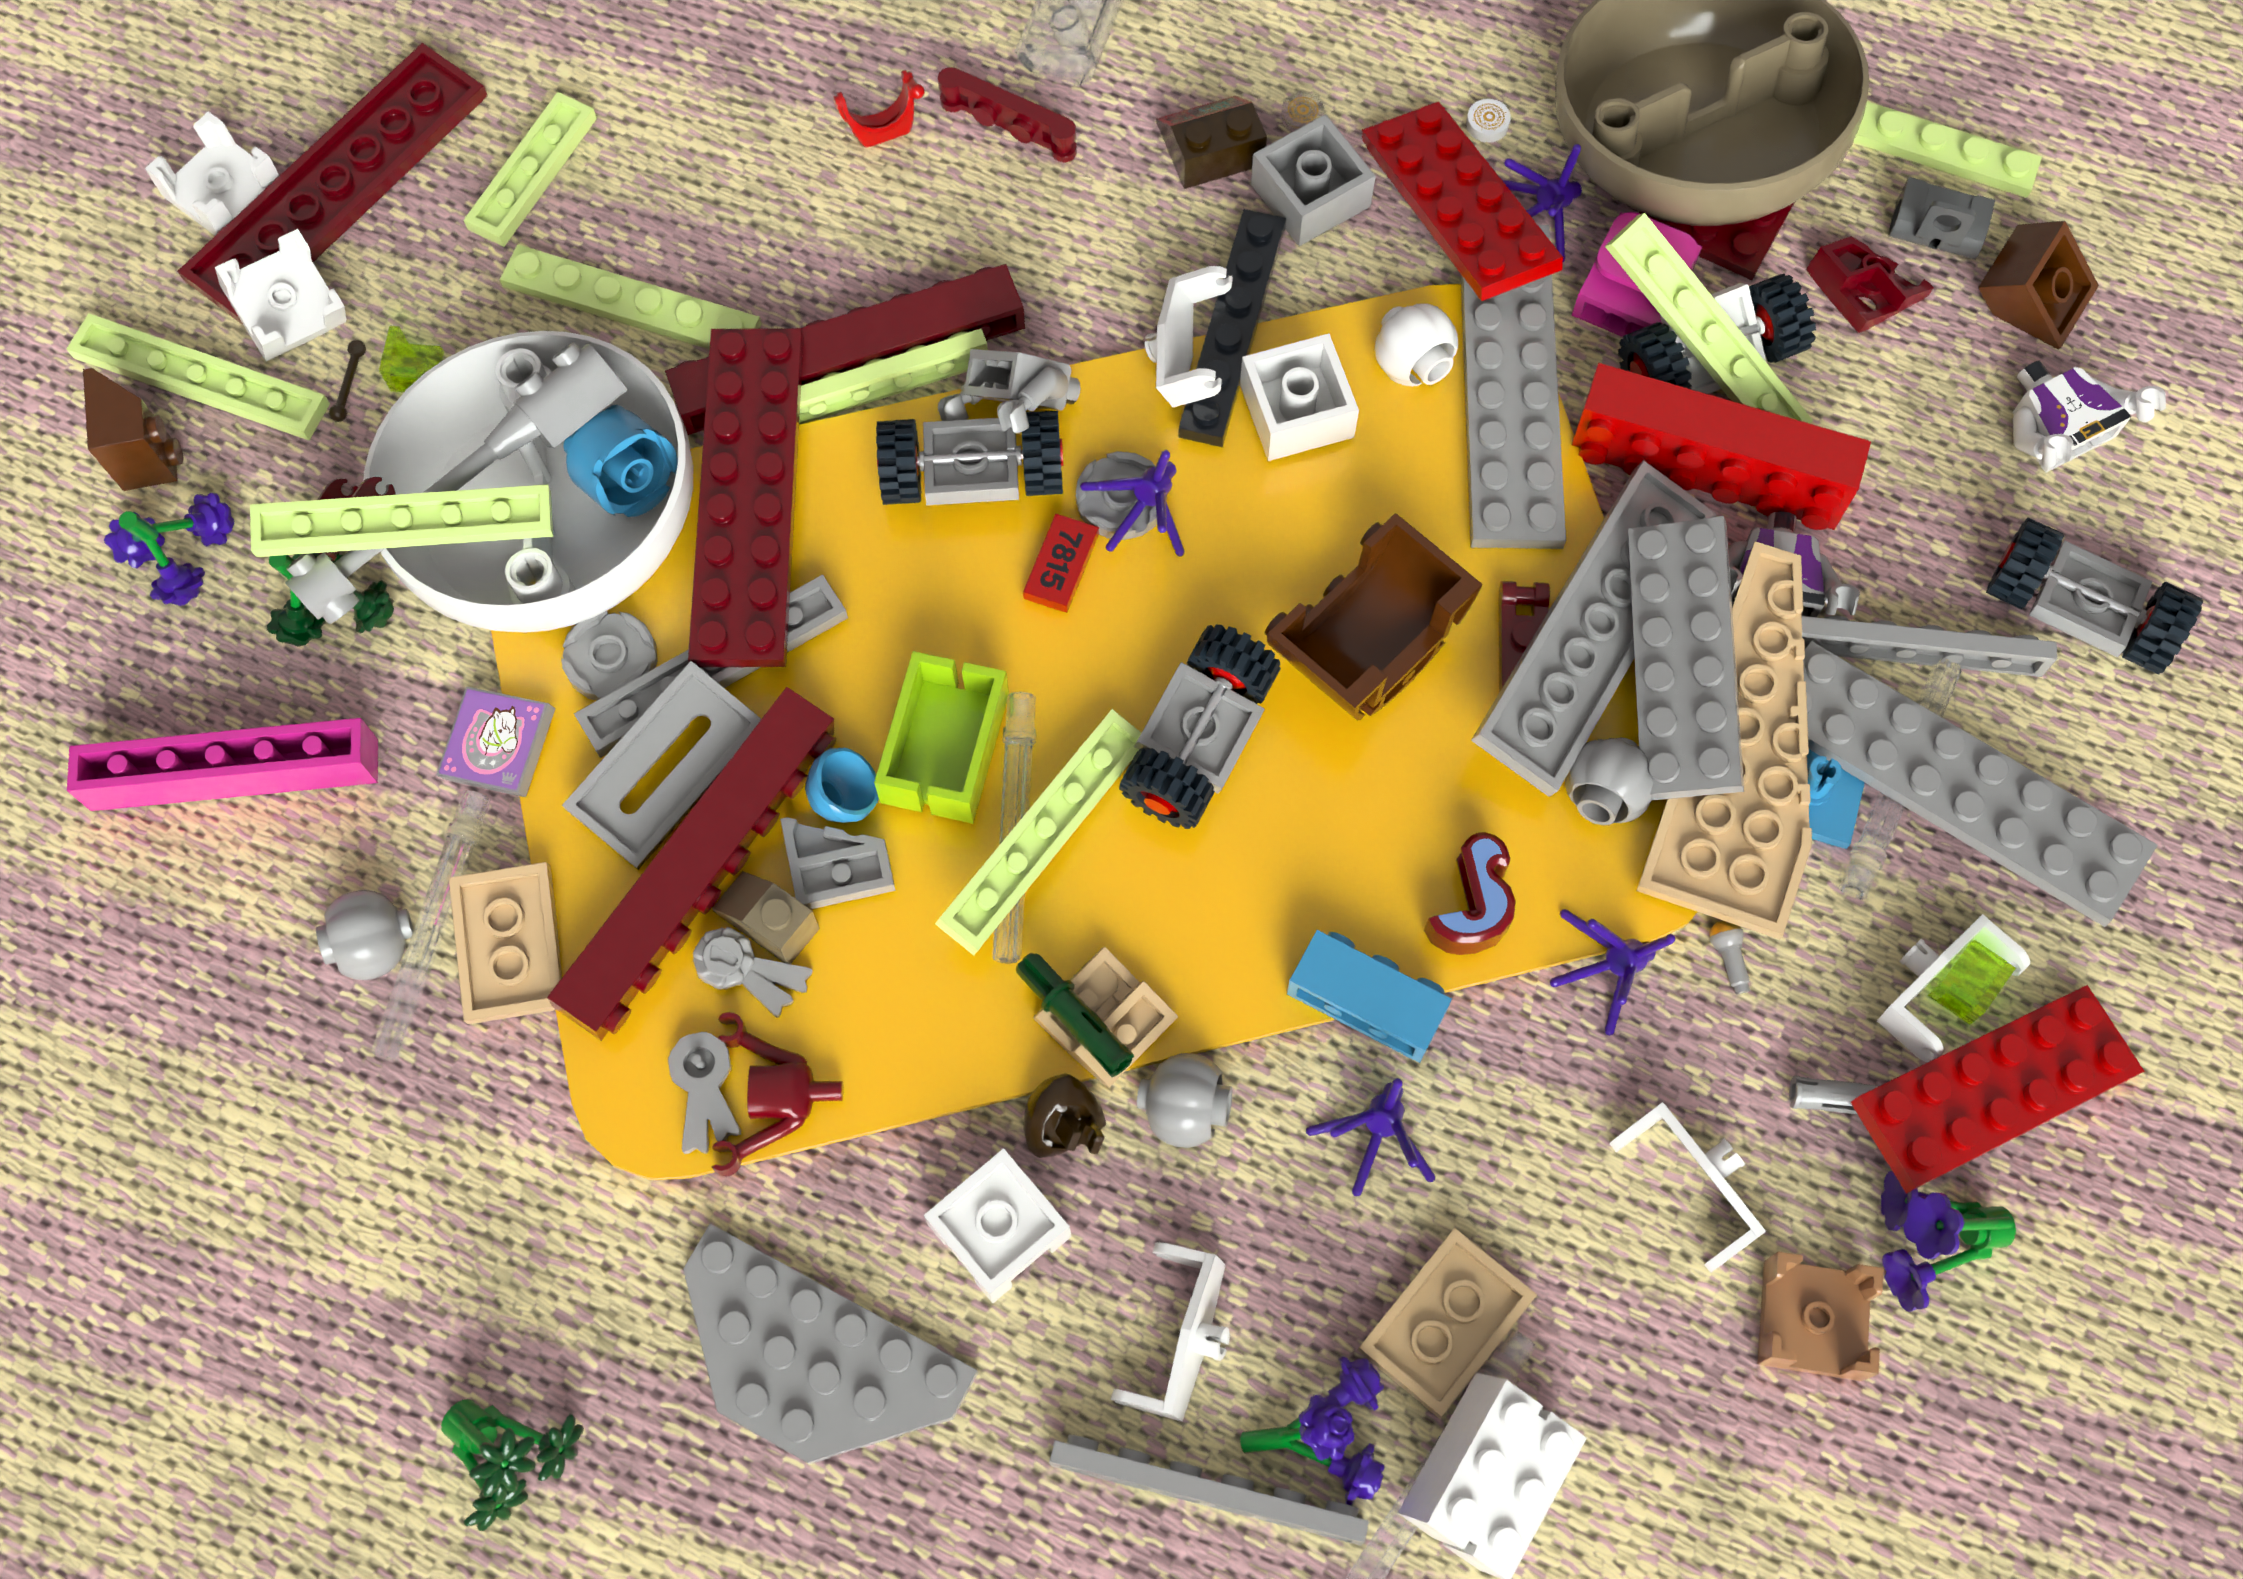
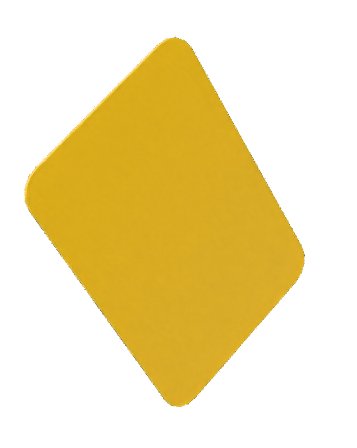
M1461 284L1428 285L1258 323L1249 355L1330 334L1359 409L1354 438L1271 461L1267 460L1241 387L1238 391L1223 447L1179 438V425L1186 404L1173 408L1156 388L1157 362L1155 363L1150 360L1145 348L1070 365V377L1077 378L1081 388L1079 398L1074 404H1066L1062 411L1058 410L1059 438H1062L1064 465L1061 466L1063 494L1026 496L1022 459V465L1018 466L1019 500L926 505L924 471H920L921 503L883 505L877 467V421L915 419L919 452L924 451L923 422L942 421L938 411L939 401L947 396L960 394L961 389L799 424L790 592L823 575L846 609L848 619L787 652L786 667H761L725 687V689L762 719L786 687L790 688L834 718L835 733L833 736L836 737V742L833 748H848L862 755L877 774L913 651L955 660L959 689L965 690L962 676L964 662L1006 671L1009 697L974 823L931 815L928 804H924L923 811L918 812L882 804L879 799L874 809L863 820L848 823L827 821L811 808L806 796V784L794 799L786 797L776 810L780 815L770 832L765 837L758 834L747 848L751 854L743 868L735 876L728 873L718 886V889L721 890L718 900L742 871L773 882L796 899L781 825V819L787 817L796 819L798 824L824 829L825 826L844 830L851 836L863 834L885 839L896 891L811 909L820 929L791 964L811 968L813 973L805 981L807 985L806 993L775 984V986L789 994L794 1001L791 1005L782 1007L779 1018L769 1012L742 984L728 989H716L703 982L697 976L693 962V950L706 932L730 927L743 934L713 912L712 908L705 915L701 912L696 915L688 926L692 932L684 946L676 954L668 952L658 966L662 969L658 980L647 993L643 994L640 991L628 1005V1008L631 1009V1014L617 1033L612 1034L608 1032L603 1040L600 1041L556 1010L571 1104L585 1139L614 1167L648 1180L694 1178L714 1173L713 1165L723 1166L730 1163L733 1156L731 1152H717L712 1148L718 1141L715 1138L710 1120H708V1153L704 1154L697 1149L690 1154L683 1153L682 1141L688 1092L672 1081L668 1065L670 1052L679 1039L686 1035L707 1032L718 1038L721 1035L732 1036L738 1030V1025H726L718 1020L720 1015L726 1012H732L740 1016L747 1032L773 1046L803 1056L807 1061V1065L812 1069L814 1081H843L844 1086L843 1101L813 1102L809 1117L799 1129L742 1159L741 1166L1031 1095L1044 1080L1061 1074H1070L1082 1082L1096 1079L1033 1019L1042 1009L1041 1004L1043 1001L1016 972V966L1029 953L1039 954L1066 981L1070 980L1101 948L1106 947L1139 982L1145 981L1177 1014L1178 1018L1126 1070L1129 1071L1162 1063L1171 1056L1181 1053L1198 1054L1335 1020L1287 995L1289 980L1316 930L1327 935L1329 932L1341 934L1355 944L1354 949L1370 957H1373V955L1384 956L1399 966V972L1415 980L1418 978L1431 980L1441 986L1445 993L1605 954L1607 952L1606 947L1560 917V911L1563 909L1570 911L1585 922H1588L1589 919H1595L1623 940L1636 939L1641 943L1651 942L1685 927L1698 913L1697 911L1636 891L1667 799L1652 800L1647 810L1633 821L1610 825L1594 824L1586 820L1579 813L1576 805L1569 798L1565 788V780L1560 789L1548 797L1471 741L1499 694V588L1501 581H1516L1517 586L1533 587L1534 582L1549 583L1550 610L1603 522L1604 516L1583 458L1578 455L1579 447L1572 446L1574 433L1558 392L1566 529L1564 548H1471ZM1415 304H1431L1440 308L1449 317L1458 335V349L1453 357L1452 369L1442 380L1432 385H1426L1415 371L1411 369L1410 373L1422 384L1418 386H1405L1392 381L1382 370L1376 360L1375 342L1382 328V319L1391 309L1399 306L1404 308ZM1206 335L1193 337V358L1189 371L1197 368ZM984 398L975 405L968 402L964 404L969 417L967 420L998 418L997 408L1003 402ZM1036 408L1034 411L1026 410V412L1057 411V410ZM1022 432L1016 433V445H1021V450H1023ZM703 446L690 448L693 461V491L690 508L683 528L668 556L656 572L636 592L618 605L607 610L608 614H620V612L631 614L646 625L656 643L658 660L656 667L689 649ZM1168 450L1170 452L1169 461L1175 465L1177 472L1171 479L1172 488L1167 494L1166 502L1180 536L1184 555H1176L1167 530L1165 533H1160L1157 525L1143 536L1121 540L1112 552L1106 550V545L1110 539L1099 534L1067 613L1025 600L1023 597L1024 588L1055 513L1084 522L1080 517L1076 504V489L1078 478L1085 467L1095 459L1097 462L1100 459L1107 458L1106 454L1117 451L1136 453L1152 461L1156 466L1162 451ZM1397 513L1480 581L1482 587L1461 623L1458 625L1454 622L1452 623L1448 636L1443 639L1445 644L1416 678L1381 710L1372 716L1361 711L1365 716L1361 720H1356L1272 649L1267 643L1265 630L1275 616L1281 612L1290 613L1299 603L1304 606L1311 604L1315 607L1324 598V591L1337 576L1342 575L1346 577L1358 566L1363 549L1360 541L1368 529L1377 522L1383 525L1390 517ZM1516 605V615L1531 616V606ZM1218 624L1223 625L1226 630L1229 626L1236 628L1238 634L1243 635L1245 632L1251 635L1250 639L1256 642L1259 640L1264 643V650H1272L1274 652V658L1279 659V667L1281 669L1264 701L1261 704L1257 703V705L1265 710L1219 794L1214 792L1195 828L1191 826L1190 829H1185L1181 825L1179 828L1174 827L1169 821L1163 823L1158 820L1157 816L1153 814L1149 816L1144 813V808L1135 807L1130 803L1132 799L1125 798L1122 794L1123 791L1119 789L1120 782L1129 767L1128 765L975 955H972L935 925L941 915L1112 709L1142 733L1181 662L1187 665L1189 656L1207 626L1212 625L1215 627ZM575 625L550 631L527 633L491 630L502 694L545 702L555 708L526 798L519 796L530 863L547 862L551 866L563 977L686 816L638 870L565 810L562 804L605 757H599L574 713L596 702V700L588 699L575 690L562 668L563 644L566 635ZM1635 658L1586 743L1598 739L1606 740L1622 737L1634 741L1639 746ZM698 716L690 722L684 732L622 800L620 808L623 813L633 814L642 806L709 730L711 721L708 717ZM812 764L806 770L805 774L808 775L809 769L811 768ZM1479 832L1496 835L1507 846L1511 858L1502 879L1511 887L1516 900L1514 919L1508 931L1496 946L1476 954L1457 955L1446 953L1431 944L1424 932L1428 918L1459 911H1469L1456 859L1461 853L1462 845L1471 835ZM743 934L749 939L755 957L782 962ZM742 1046L735 1048L727 1047L732 1069L719 1088L741 1129V1135H729L727 1141L733 1145L782 1120L776 1118H749L747 1105L749 1067L751 1065L774 1066L777 1064L760 1057Z

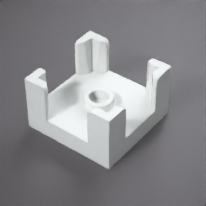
M208 111L194 124V129L205 145L198 154L175 174L162 156H158L145 170L165 199L215 236L280 175L267 154L255 146L251 150L253 156L234 142L225 124Z
M298 229L278 238L280 251L244 268H239L236 259H231L215 267L220 287L266 362L347 322L344 304L335 289L329 290L313 264L310 248Z
M1004 1148L924 1214L931 1230L944 1245L946 1244L992 1303L1011 1289V1280L1048 1249L1053 1253L1071 1237L1070 1226Z

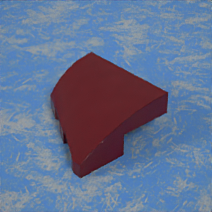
M1852 236L1821 246L1806 268V271L1858 334L1925 299L1934 289L1924 279L1920 285L1916 286L1897 275L1895 269L1899 265L1898 263L1886 256L1874 253L1868 245ZM1859 297H1865L1874 302L1876 310H1872Z

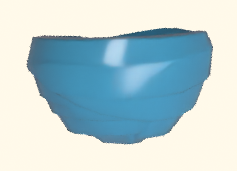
M830 748L819 755L809 769L805 783L809 804L815 813L827 821L848 823L863 820L878 803L879 798L874 784L876 773L869 762L855 751L848 748Z

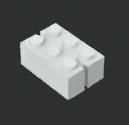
M1475 1373L1400 1507L1398 1514L1432 1538L1442 1541V1545L1480 1571L1501 1579H1511L1587 1438L1554 1413L1542 1410L1543 1405L1507 1379Z

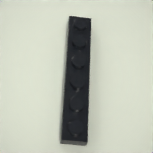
M1243 209L1226 267V278L1228 276L1233 277L1232 287L1227 293L1217 297L1196 368H1206L1215 371V380L1218 378L1222 379L1221 390L1215 396L1185 405L1179 425V438L1223 447L1240 388L1242 357L1249 355L1284 235L1285 217Z

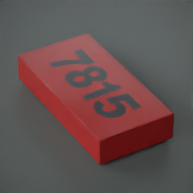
M1055 513L1024 588V599L1067 613L1098 539L1099 527Z

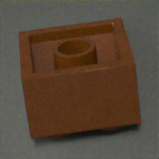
M2066 221L2017 225L1978 286V289L1993 316L2056 349H2061L2099 285Z
M93 368L83 369L87 447L123 491L178 481L177 465L183 464L182 448L178 439L171 438L166 432L161 417L153 415L141 398Z

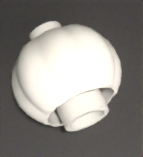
M1415 304L1404 308L1399 306L1386 313L1382 319V328L1376 338L1374 349L1376 360L1382 370L1392 381L1405 386H1418L1422 384L1410 373L1411 369L1415 371L1426 385H1432L1442 380L1452 369L1453 357L1458 349L1456 328L1446 313L1431 304Z

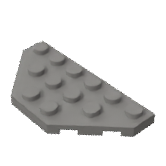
M709 1224L683 1268L717 1412L808 1464L896 1438L928 1426L953 1420L978 1374V1370L712 1224Z

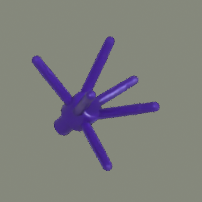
M1579 144L1573 146L1560 178L1548 179L1510 158L1504 161L1506 167L1540 185L1502 180L1511 191L1537 195L1538 203L1526 210L1531 217H1534L1543 210L1548 211L1549 216H1554L1555 245L1563 256V262L1565 261L1563 208L1568 207L1572 200L1578 198L1582 193L1579 182H1569L1570 175L1581 151Z
M1168 450L1162 451L1156 467L1147 468L1141 476L1081 483L1080 488L1083 491L1134 490V495L1138 499L1107 543V551L1112 552L1146 506H1156L1158 531L1165 533L1167 530L1176 555H1184L1180 536L1165 499L1172 488L1171 479L1177 472L1175 465L1169 461L1170 452Z
M1563 909L1560 911L1561 918L1607 948L1606 960L1554 977L1550 980V985L1558 987L1607 970L1619 976L1605 1027V1033L1611 1036L1615 1032L1621 1007L1627 1002L1635 973L1642 971L1647 966V962L1655 958L1656 951L1673 944L1676 940L1675 936L1668 934L1646 943H1641L1636 939L1623 940L1595 919H1589L1588 922H1585L1570 911Z
M1399 1078L1394 1079L1392 1083H1387L1382 1094L1375 1096L1371 1100L1367 1110L1359 1114L1312 1125L1306 1129V1134L1309 1136L1330 1132L1332 1137H1338L1365 1123L1366 1127L1372 1132L1352 1189L1354 1196L1358 1197L1362 1194L1382 1137H1390L1394 1134L1409 1166L1412 1168L1417 1166L1428 1182L1435 1181V1174L1406 1133L1402 1124L1405 1109L1401 1103V1098L1404 1091L1402 1088L1403 1082Z

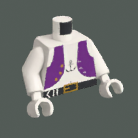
M2040 360L2035 361L2017 375L2018 380L2028 392L2012 412L2014 415L2012 419L2014 446L2018 450L2036 457L2041 468L2047 473L2115 438L2130 420V414L2136 413L2137 419L2141 422L2152 420L2154 418V409L2160 411L2166 409L2165 391L2157 386L2143 387L2137 392L2117 389L2090 377L2082 368L2076 367L2053 378Z

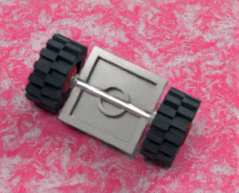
M1058 410L1026 412L1029 428L1022 432L1023 450H1021V445H1016V433L1013 432L1012 427L1006 431L1001 430L999 418L923 422L924 451L920 452L915 419L877 421V467L883 505L921 503L920 471H924L926 505L1019 500L1018 466L1022 465V459L1026 496L1063 494L1061 466L1064 465L1062 438H1059Z
M2029 517L2026 518L2006 548L1992 576L1993 578L1987 586L1986 593L2022 609L2027 605L2028 600L2030 601L2035 590L2042 584L2029 616L2115 657H2119L2123 653L2122 658L2158 675L2163 673L2166 667H2169L2173 662L2174 656L2178 655L2182 648L2181 645L2190 635L2189 631L2195 626L2196 617L2202 609V598L2168 582H2164L2155 591L2154 596H2151L2146 608L2143 609V604L2153 581L2065 540L2062 543L2063 533Z
M1218 624L1215 627L1209 625L1204 629L1188 658L1187 665L1181 662L1134 746L1139 751L1135 754L1119 785V789L1123 791L1124 797L1132 799L1130 803L1135 807L1144 808V813L1149 816L1151 814L1157 816L1158 820L1163 823L1169 821L1174 827L1179 828L1181 825L1185 829H1190L1191 826L1193 828L1197 826L1214 792L1219 794L1265 710L1257 705V703L1261 704L1264 701L1281 669L1279 667V659L1274 658V652L1272 650H1264V643L1259 640L1254 642L1250 639L1251 635L1245 632L1243 635L1237 633L1236 628L1230 626L1227 630L1223 625Z

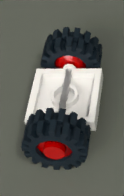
M1785 273L1779 274L1751 286L1738 283L1711 294L1765 362L1766 358L1767 362L1770 363L1779 362L1812 347L1811 343L1815 342L1816 336L1812 331L1816 330V323L1810 319L1811 316H1814L1813 308L1807 307L1806 302L1809 301L1807 294L1801 295L1802 286L1798 281L1793 283V277L1790 275L1785 276ZM1661 315V322L1623 336V339H1620L1619 345L1621 348L1618 349V356L1623 359V361L1619 362L1620 369L1706 394L1721 389Z

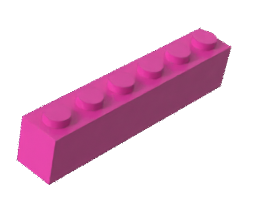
M361 718L69 746L67 792L90 811L378 783V739Z

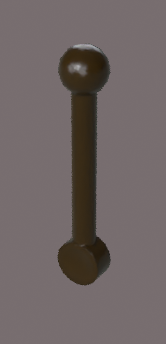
M360 340L351 341L347 346L350 359L336 405L329 409V416L335 422H342L347 417V410L345 408L359 358L366 352V347Z

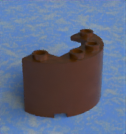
M1397 513L1390 517L1383 525L1377 522L1368 529L1360 541L1363 549L1358 566L1346 577L1342 575L1337 576L1328 585L1323 594L1324 598L1315 607L1311 604L1304 606L1299 603L1290 613L1281 612L1275 616L1265 630L1267 643L1272 649L1356 720H1361L1365 716L1361 711L1372 716L1381 710L1416 678L1445 644L1443 639L1448 636L1452 623L1454 622L1456 625L1461 623L1482 587L1480 581Z

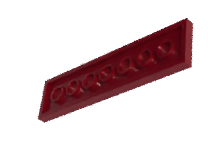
M421 43L178 270V273L187 284L243 325L220 287L215 270L216 266L231 259H236L239 268H244L280 251L278 238L296 229L300 231L308 244L311 260L314 262L488 97L484 85L427 45Z
M801 328L711 329L688 661H692L699 668L786 667L804 344Z

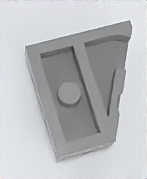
M788 817L781 819L795 897L809 909L896 891L885 839L863 834L851 836L844 830L825 826L824 829L798 824L796 819Z

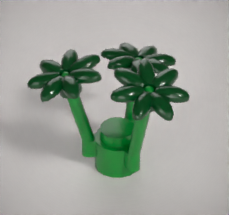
M470 1399L461 1400L447 1411L441 1423V1431L454 1443L452 1453L464 1463L469 1471V1476L474 1479L481 1490L479 1498L472 1504L477 1511L464 1520L466 1526L477 1525L476 1527L479 1531H485L493 1524L497 1517L504 1521L509 1520L512 1514L510 1508L518 1506L528 1499L527 1492L523 1491L526 1487V1480L523 1478L518 1481L516 1472L527 1473L536 1468L535 1461L524 1457L530 1452L534 1444L538 1445L540 1451L536 1460L544 1463L538 1475V1480L545 1481L551 1475L554 1479L561 1478L565 1469V1459L572 1460L578 1455V1450L573 1445L584 1431L583 1425L577 1424L575 1426L576 1419L574 1415L569 1414L561 1430L552 1427L549 1432L542 1434L503 1415L493 1405L482 1409L475 1401ZM499 1426L505 1429L501 1437L500 1444L495 1446L493 1443L497 1437L496 1427ZM515 1434L524 1439L516 1443ZM474 1454H482L486 1462L479 1464Z

